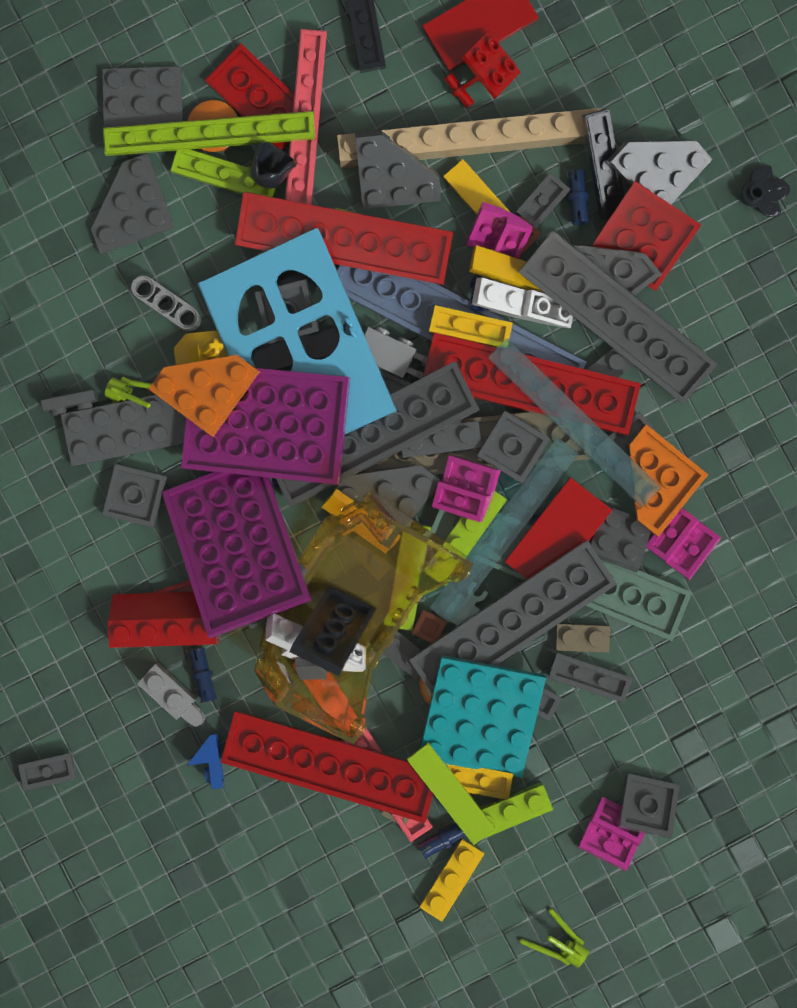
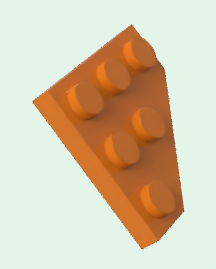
M239 355L164 367L149 390L210 436L214 437L260 371Z
M646 424L628 445L636 520L656 537H659L708 474Z

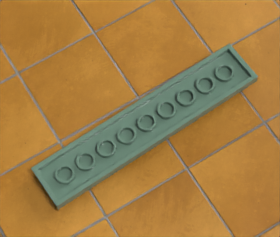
M439 509L431 529L429 542L442 546L462 516ZM498 512L467 557L521 580H526L527 578L508 565L505 560L531 526ZM601 560L617 585L586 606L673 642L692 592L638 570L636 573Z

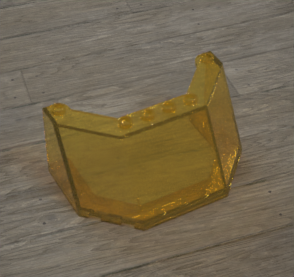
M372 492L365 494L362 502L357 503L353 501L341 508L338 516L331 514L325 518L298 560L308 570L304 575V579L311 600L276 613V615L304 626L329 585L376 607L373 618L358 644L366 647V670L363 672L342 671L339 676L327 671L326 679L300 680L295 669V660L281 655L282 647L265 640L266 627L263 629L259 646L264 649L262 658L256 660L254 672L275 707L352 744H355L357 739L366 730L367 724L364 711L372 670L378 665L384 650L392 644L394 635L400 626L404 625L414 605L421 600L423 595L451 581L458 583L466 579L473 566L472 561L464 553Z

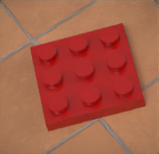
M635 180L591 246L646 252L662 273L661 276L648 285V287L656 291L701 227V223Z

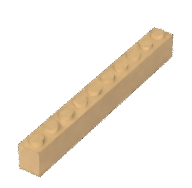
M601 108L382 131L390 136V139L397 145L403 146L418 157V160L586 143L582 115L599 111ZM355 133L337 135L341 168L358 167Z

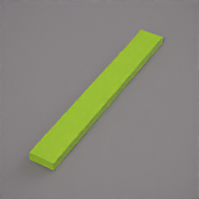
M313 111L103 128L104 153L106 156L259 144L261 140L269 143L316 140Z

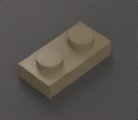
M556 625V651L609 653L610 626Z

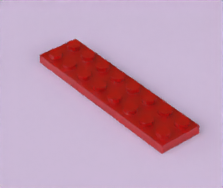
M250 192L243 193L235 245L269 251L311 230L319 228L334 264L444 284L454 231Z
M434 332L423 377L455 361L473 397L476 399L626 436L629 435L641 383Z
M236 710L234 712L221 763L426 823L434 794L407 760Z

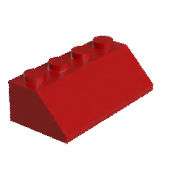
M194 592L113 594L108 619L109 648L220 644V635L211 639L208 637Z

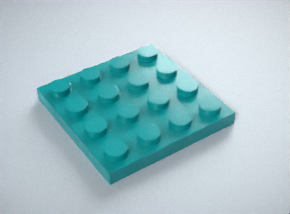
M441 655L419 749L429 742L445 764L471 769L485 768L513 773V776L522 778L546 676L544 674Z

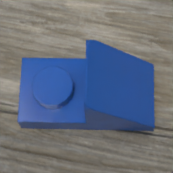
M212 733L187 764L208 763L209 767H205L206 783H211L212 789H219L225 786L218 733Z

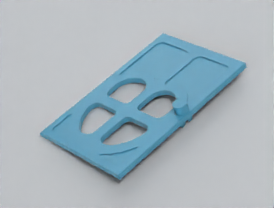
M319 228L198 283L228 356L239 355L255 367L251 357L253 349L275 338L283 337L293 358L292 372L351 378L345 434L397 411ZM294 270L310 277L320 287L323 295L322 300L300 312L290 314L277 286L278 276L284 271ZM261 286L273 310L275 321L261 330L244 336L238 326V310L241 299L250 287ZM329 315L334 319L339 331L338 346L329 357L322 360L312 359L307 355L302 345L298 330L312 321Z

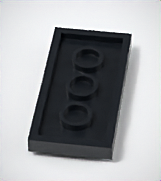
M329 585L293 642L289 652L339 676L377 608Z

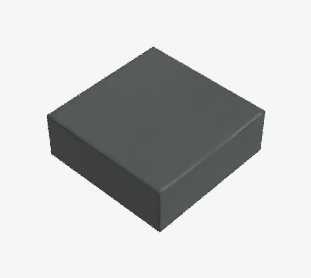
M301 658L295 659V669L300 680L326 679L327 671Z

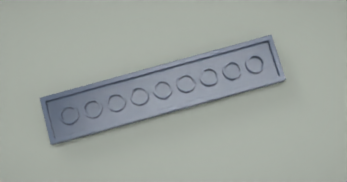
M342 265L337 270L350 300L431 342L434 334L429 333L435 305L507 321L486 309L481 312L471 310L469 307L470 301L436 283ZM512 324L507 346L508 351L584 369L586 361Z

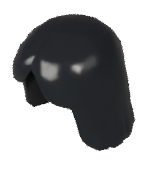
M261 140L250 162L249 175L260 187L273 189L285 180L288 174L297 166V162L275 145Z

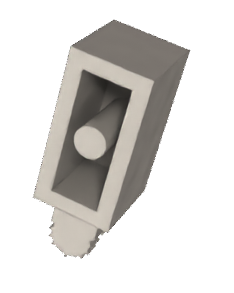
M376 326L375 329L368 327L365 337L379 369L403 380L406 374L418 380L423 378L424 373L410 368V365L414 359L426 366L428 357L417 353L416 349L413 348L414 344L401 337L395 340L389 337L390 332Z
M160 663L155 664L137 683L176 720L182 717L193 727L204 723L205 714L194 703L198 698Z

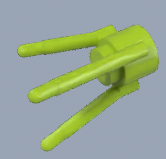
M113 377L107 384L105 396L113 399V404L130 400L150 408V403L131 395L132 388L129 386L149 389L152 383L130 380L126 377H122L119 380Z
M550 908L548 912L571 937L573 942L568 940L563 944L554 937L547 936L548 941L561 949V954L525 939H520L519 942L531 949L558 959L567 966L572 964L579 968L589 953V950L583 946L585 941L579 938L563 919Z

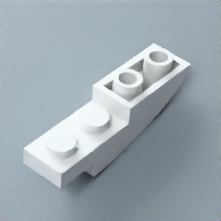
M485 278L476 279L472 300L473 305L487 308L494 313L522 320L571 328L573 315L547 294L534 290H523Z
M272 614L267 617L265 640L282 647L281 655L295 660L300 657L289 651L303 626L279 615ZM357 644L342 671L363 672L366 670V647Z

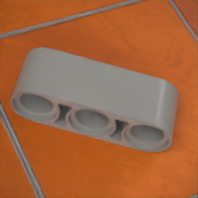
M139 276L133 280L131 290L140 302L185 332L192 333L200 327L201 317L191 305L150 277ZM142 284L151 285L149 294L145 296L139 295V287ZM170 298L173 300V305L169 310L160 309V303L163 299ZM186 313H192L195 316L194 322L190 325L182 324V317Z

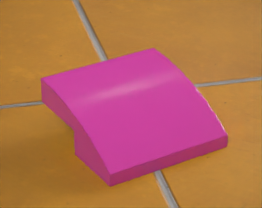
M482 202L468 234L466 246L475 247L477 245L519 259L533 226L507 210Z
M449 455L443 480L438 481L432 507L482 522L493 497L501 470L458 456Z
M681 508L659 537L652 536L646 548L690 581L721 540V537L700 523L696 517Z
M601 797L577 848L626 871L645 833L618 828L621 806Z

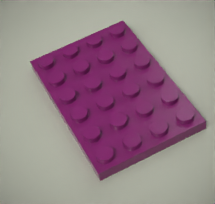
M257 368L260 373L214 437L186 418L181 468L339 485L351 378Z
M212 472L162 492L201 617L210 639L311 600L269 477Z

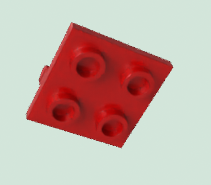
M487 31L462 56V59L475 75L463 84H460L452 72L443 80L452 89L453 92L451 94L454 97H458L465 108H468L475 102L465 90L479 80L493 99H495L521 72L515 62L510 59L500 46L498 40L494 38L490 31Z

